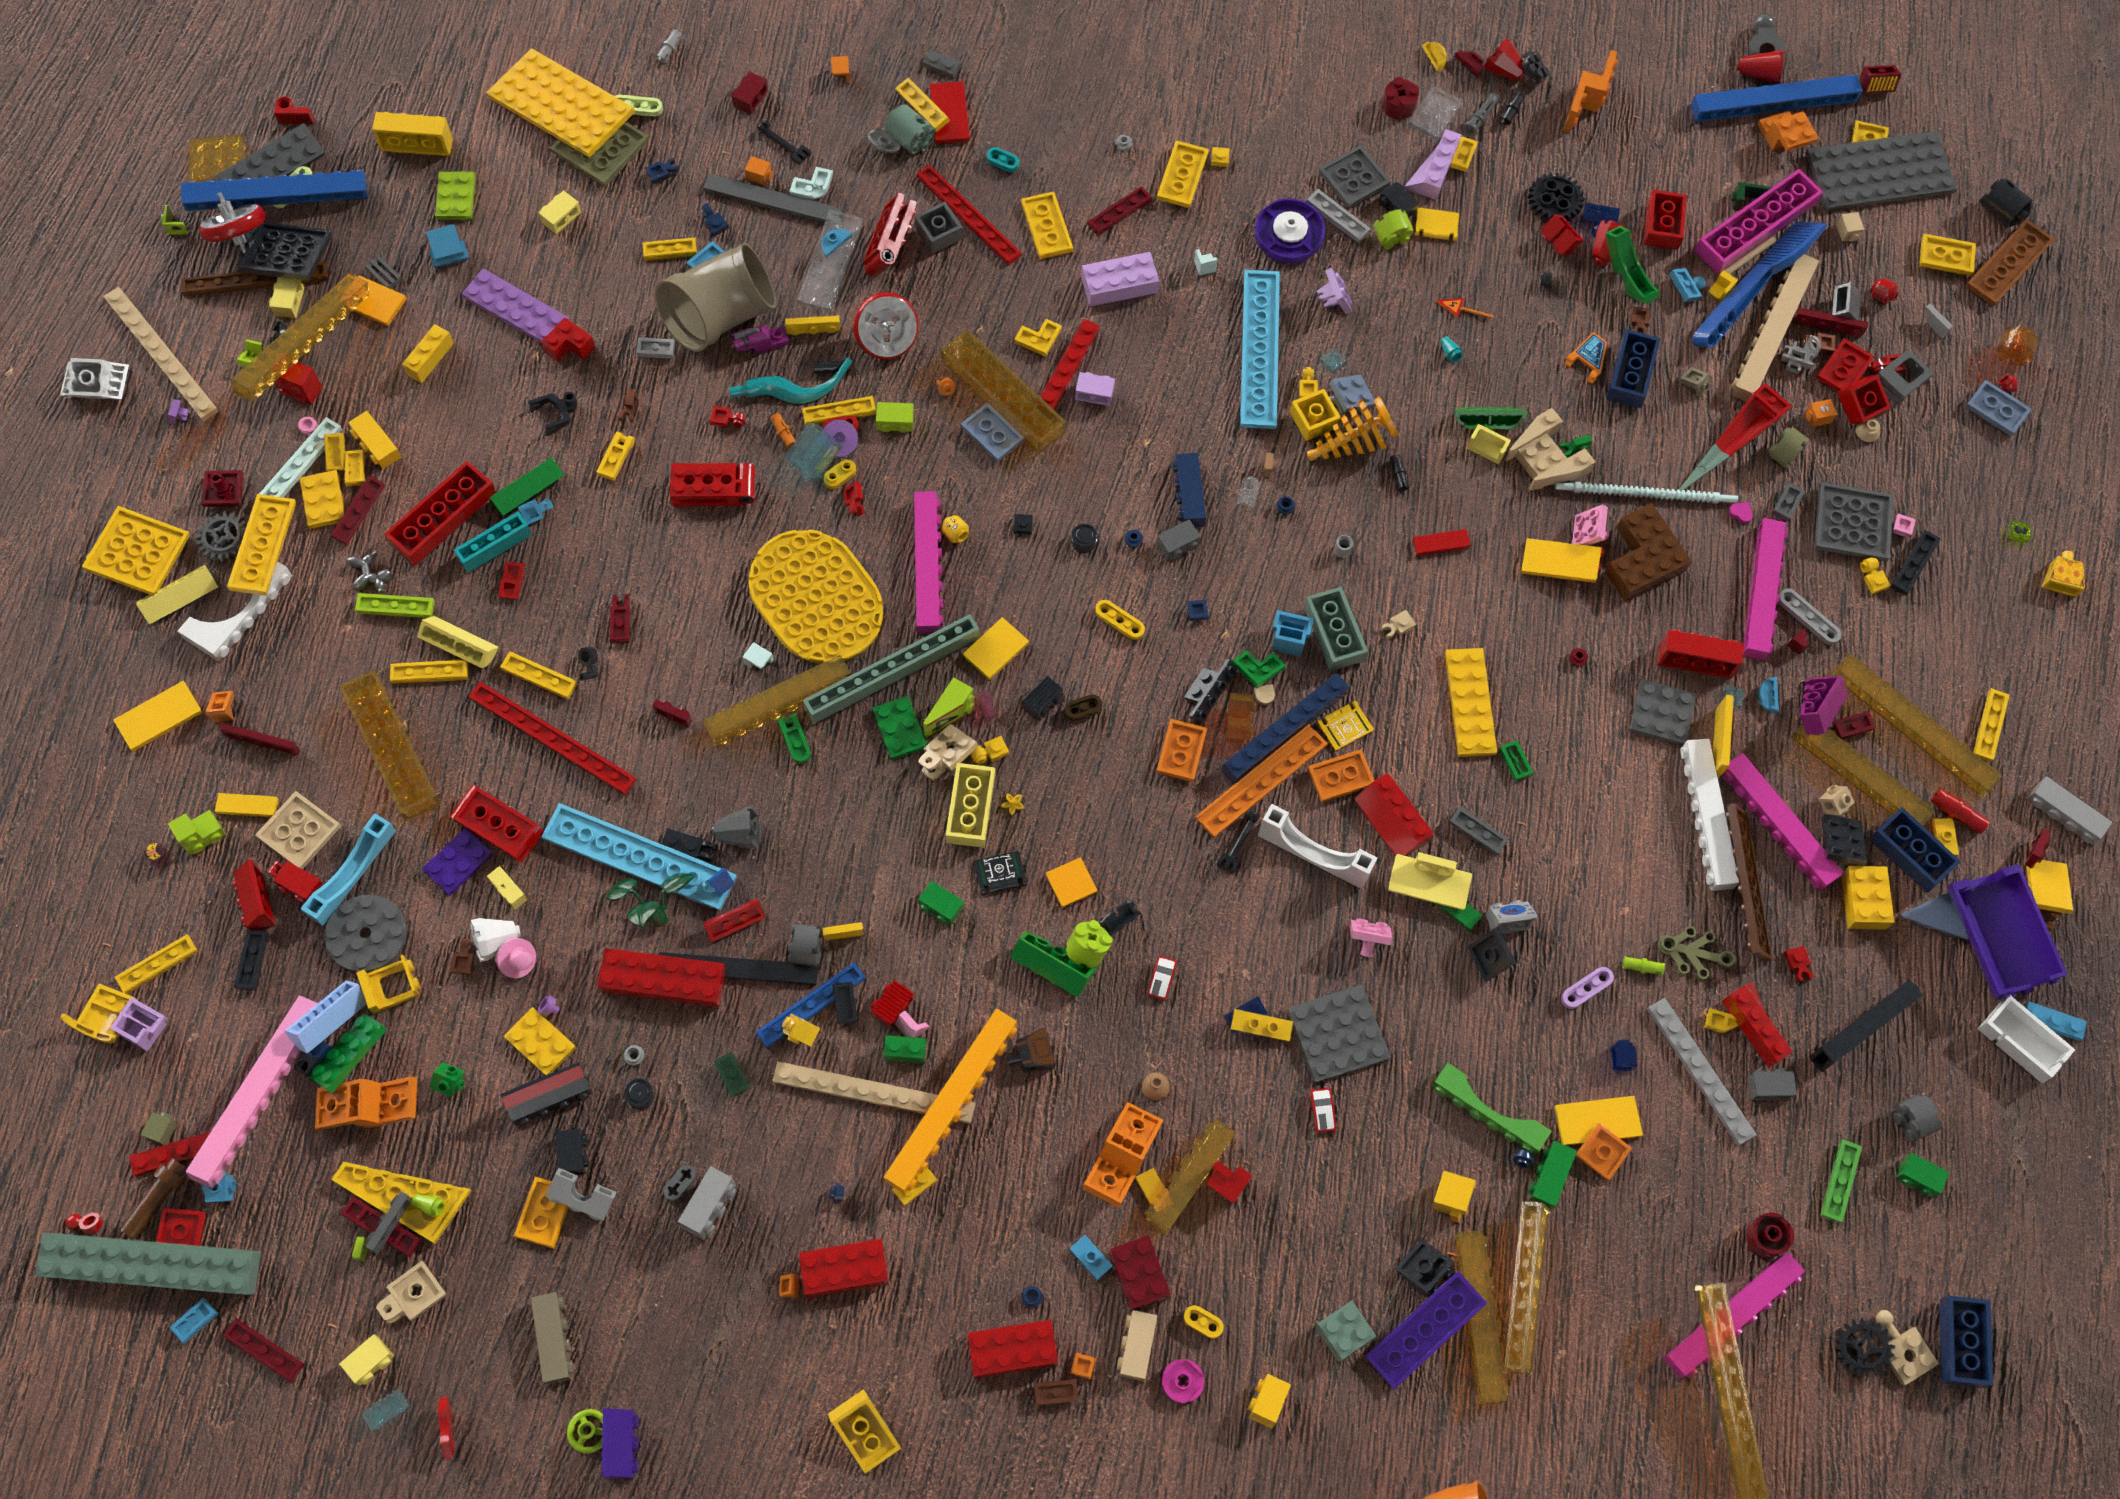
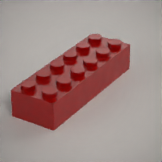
M466 460L384 533L388 543L413 566H416L481 508L491 496L497 493L493 482Z
M605 948L597 987L603 993L719 1008L726 967L724 963Z

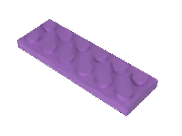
M484 268L461 293L464 299L540 343L564 317L570 320L567 316Z

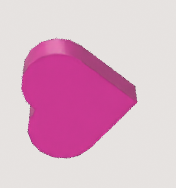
M1749 502L1735 503L1731 505L1728 511L1732 518L1737 519L1742 524H1748L1753 517Z

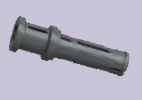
M1491 93L1478 112L1471 115L1470 121L1463 126L1466 134L1469 136L1477 134L1478 128L1484 125L1486 116L1500 100L1498 94Z

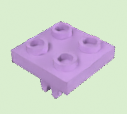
M1332 268L1326 270L1329 283L1317 290L1319 295L1323 293L1319 299L1323 302L1327 301L1324 303L1326 308L1339 304L1345 314L1352 312L1350 307L1352 301L1346 292L1347 288L1339 273H1335Z

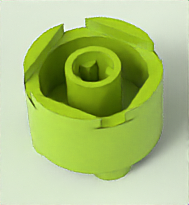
M1401 210L1391 211L1383 215V220L1380 222L1376 220L1373 224L1379 241L1385 250L1392 248L1394 244L1399 242L1400 244L1410 241L1409 237L1414 232L1406 211L1402 212Z
M1095 920L1081 922L1075 927L1066 943V953L1076 964L1080 965L1082 963L1087 965L1086 967L1093 968L1101 963L1113 940L1107 931L1100 926L1099 922Z

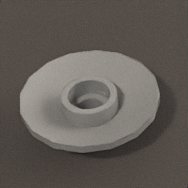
M871 130L868 134L870 142L881 152L895 153L901 148V145L883 130Z

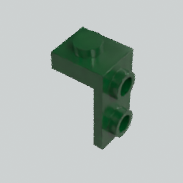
M1738 182L1730 197V201L1733 202L1732 209H1740L1744 196L1758 198L1772 187Z

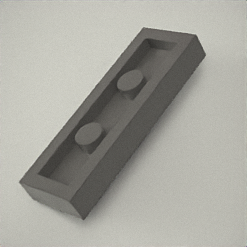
M1461 806L1449 821L1450 825L1496 856L1508 841L1507 837Z
M401 1191L399 1195L393 1198L390 1204L391 1208L387 1214H383L380 1218L377 1230L369 1235L366 1248L378 1255L412 1202V1198Z

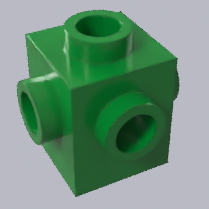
M442 1063L433 1071L430 1089L452 1098L464 1087L465 1080L463 1078L465 1071Z

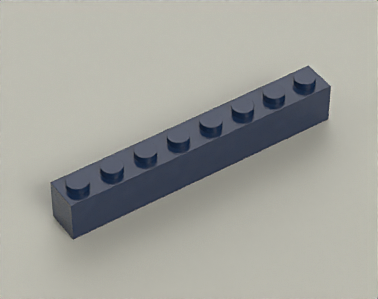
M1337 673L1334 674L1227 760L1223 765L1222 773L1235 785L1299 731L1314 722L1346 696L1349 685Z

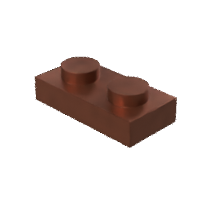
M1076 1379L1034 1383L1036 1406L1078 1402Z

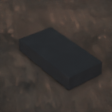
M853 982L832 984L837 1025L858 1022Z

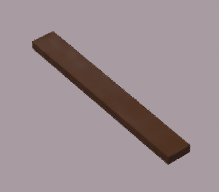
M319 262L310 281L301 280V282L329 280L327 262ZM232 272L182 278V294L186 297L273 287L278 277Z

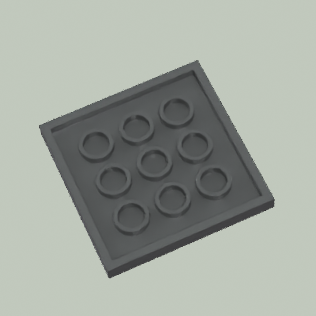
M1821 482L1818 489L1814 549L1863 558L1872 557L1887 562L1890 559L1894 494Z
M1363 984L1297 1004L1287 1009L1315 1084L1391 1059Z

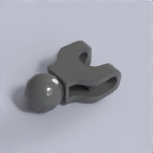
M1762 14L1754 20L1753 28L1756 33L1746 48V56L1756 55L1761 51L1773 52L1784 50V41L1776 34L1774 28L1775 21L1770 15Z

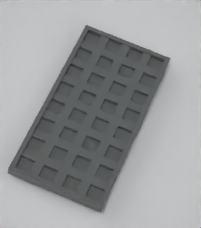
M1938 131L1809 148L1805 152L1815 184L1823 191L1820 199L1824 211L1955 193L1957 190Z

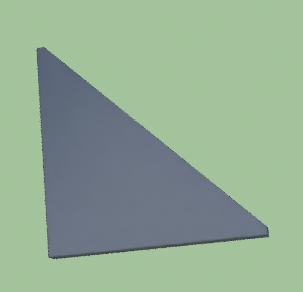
M1949 892L1899 915L1900 919H1907L1929 929L1933 928L1946 935L1969 941Z

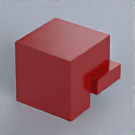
M1216 1161L1212 1167L1215 1171L1206 1184L1232 1203H1235L1253 1175L1240 1166L1233 1172L1221 1162Z

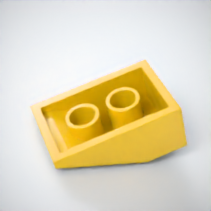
M864 1389L828 1413L833 1426L864 1473H867L901 1449Z

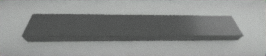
M712 174L708 175L704 185L705 192L837 226L842 214V208Z

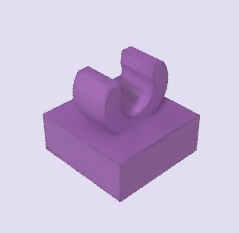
M173 399L168 414V423L175 424L177 418L182 421L187 420L189 410L180 408L181 401Z

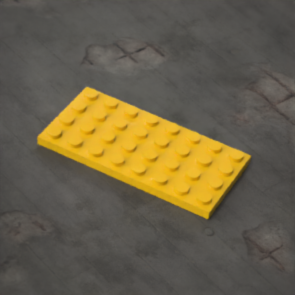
M532 48L486 92L491 100L589 158L635 113L634 107Z

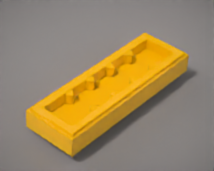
M1234 1009L1231 1029L1290 1041L1293 1021Z

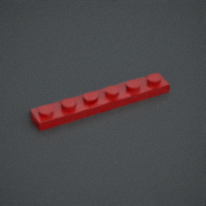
M1086 319L1083 320L1040 396L1037 406L1054 413L1098 334L1100 325Z

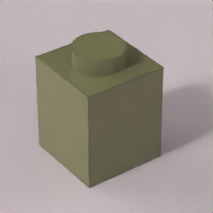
M152 1112L141 1136L160 1145H166L177 1123L172 1120L173 1116L165 1112H161L160 1115Z

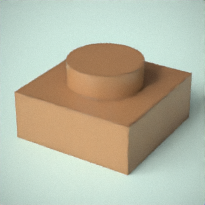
M1266 453L1263 477L1270 478L1271 471L1275 472L1276 461H1273L1274 453Z

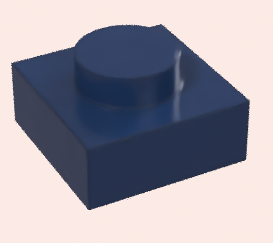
M1206 600L1187 602L1189 621L1208 620Z

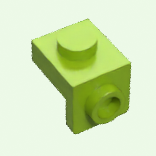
M246 339L244 341L245 351L238 357L237 366L255 370L264 359L263 343Z

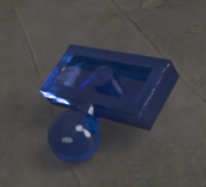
M1585 203L1582 222L1596 224L1591 229V235L1595 238L1598 226L1602 220L1605 221V224L1608 221L1618 223L1620 208Z

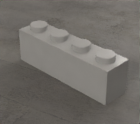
M2047 776L2036 785L2027 798L2033 806L2046 812L2050 818L2057 820L2066 829L2073 831L2083 841L2091 845L2098 842L2112 824L2109 819Z

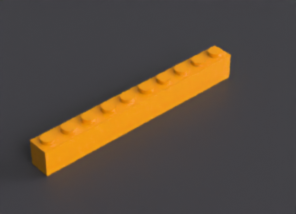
M996 1008L884 1175V1182L904 1195L908 1190H913L917 1183L916 1177L919 1173L923 1174L929 1165L927 1163L930 1156L934 1157L940 1148L938 1144L942 1138L945 1140L951 1132L950 1126L953 1122H958L963 1113L961 1112L964 1105L968 1106L974 1097L972 1093L976 1088L979 1089L985 1080L983 1077L986 1072H991L996 1064L995 1058L998 1054L1001 1056L1007 1047L1005 1043L1009 1038L1013 1039L1017 1033V1021Z

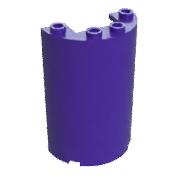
M2020 864L2003 868L1992 875L1971 881L1965 879L1947 886L1949 895L1994 999L1998 998V1001L2009 998L2010 995L2014 998L2017 997L2016 993L2019 992L2025 995L2033 992L2034 987L2048 982L2049 985L2061 982V977L2068 975Z

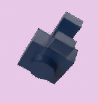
M708 203L701 206L703 209L702 214L707 218L704 220V223L714 237L729 229L728 223L719 212L714 214Z

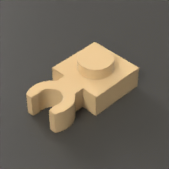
M1405 610L1390 618L1389 622L1391 624L1386 623L1382 625L1380 630L1381 632L1389 630L1390 633L1386 635V639H1391L1395 632L1401 636L1415 628L1416 623Z

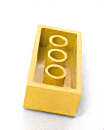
M376 112L372 130L380 151L450 156L453 137L445 117Z

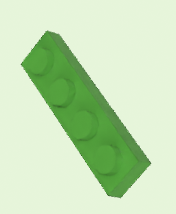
M1843 1139L1839 1142L1820 1217L1839 1224L1843 1222L1862 1146Z

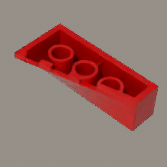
M1753 982L1742 986L1721 1001L1728 1012L1736 1018V1023L1768 1068L1793 1053L1767 1016Z

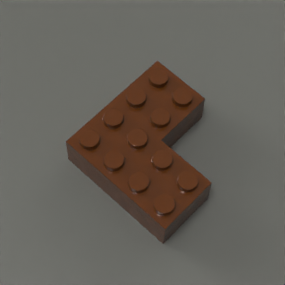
M1650 503L1621 517L1616 529L1632 552L1611 561L1605 573L1623 600L1627 601L1686 572L1692 560L1655 506Z

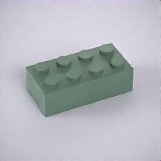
M1342 587L1307 596L1304 608L1307 616L1314 619L1312 628L1329 670L1333 671L1365 661L1368 650Z

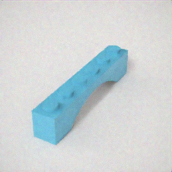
M377 814L371 817L362 829L354 849L341 868L327 883L313 892L302 906L301 910L307 917L322 926L326 923L396 832L390 822Z

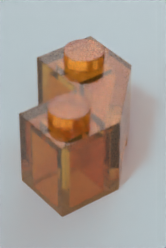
M1230 692L1226 742L1249 744L1250 738L1254 737L1251 715L1256 712V702H1253V695Z

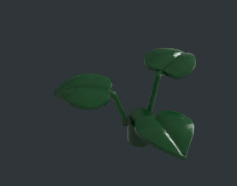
M678 873L664 880L661 884L663 889L661 891L662 905H659L656 901L645 903L633 889L638 885L634 879H624L614 884L606 893V898L611 901H617L632 893L642 905L633 907L627 913L630 922L644 928L647 921L651 919L654 927H661L669 921L665 913L667 909L665 894L675 893L696 876L689 873Z

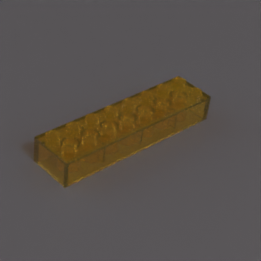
M968 329L941 349V361L985 403L988 402L1024 436V440L1036 452L1040 454L1066 433V421Z
M375 669L340 685L339 688L403 819L408 821L441 805Z

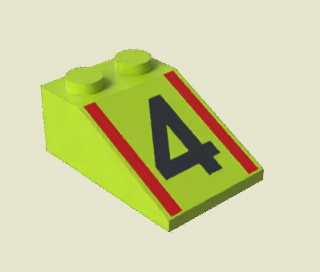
M953 677L923 722L924 738H931L943 731L948 725H953L963 719L967 713H971L975 705L973 703L972 687Z

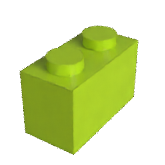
M877 402V430L883 432H913L914 403Z

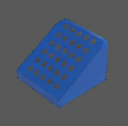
M722 868L709 878L711 887L718 895L724 894L734 886V881L725 868Z

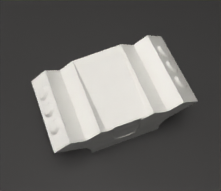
M71 358L67 364L60 396L122 399L129 365L112 363L101 359Z

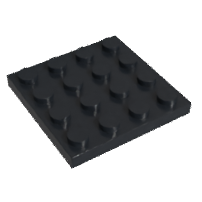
M264 222L255 232L238 265V271L248 274L310 281L332 237L331 230Z

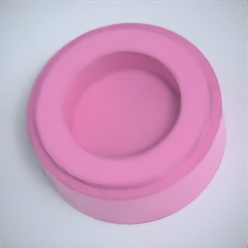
M304 417L298 422L300 432L306 436H310L318 427L316 420L312 417Z

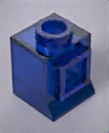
M1618 1040L1611 1047L1613 1071H1633L1638 1066L1635 1062V1046L1629 1040Z

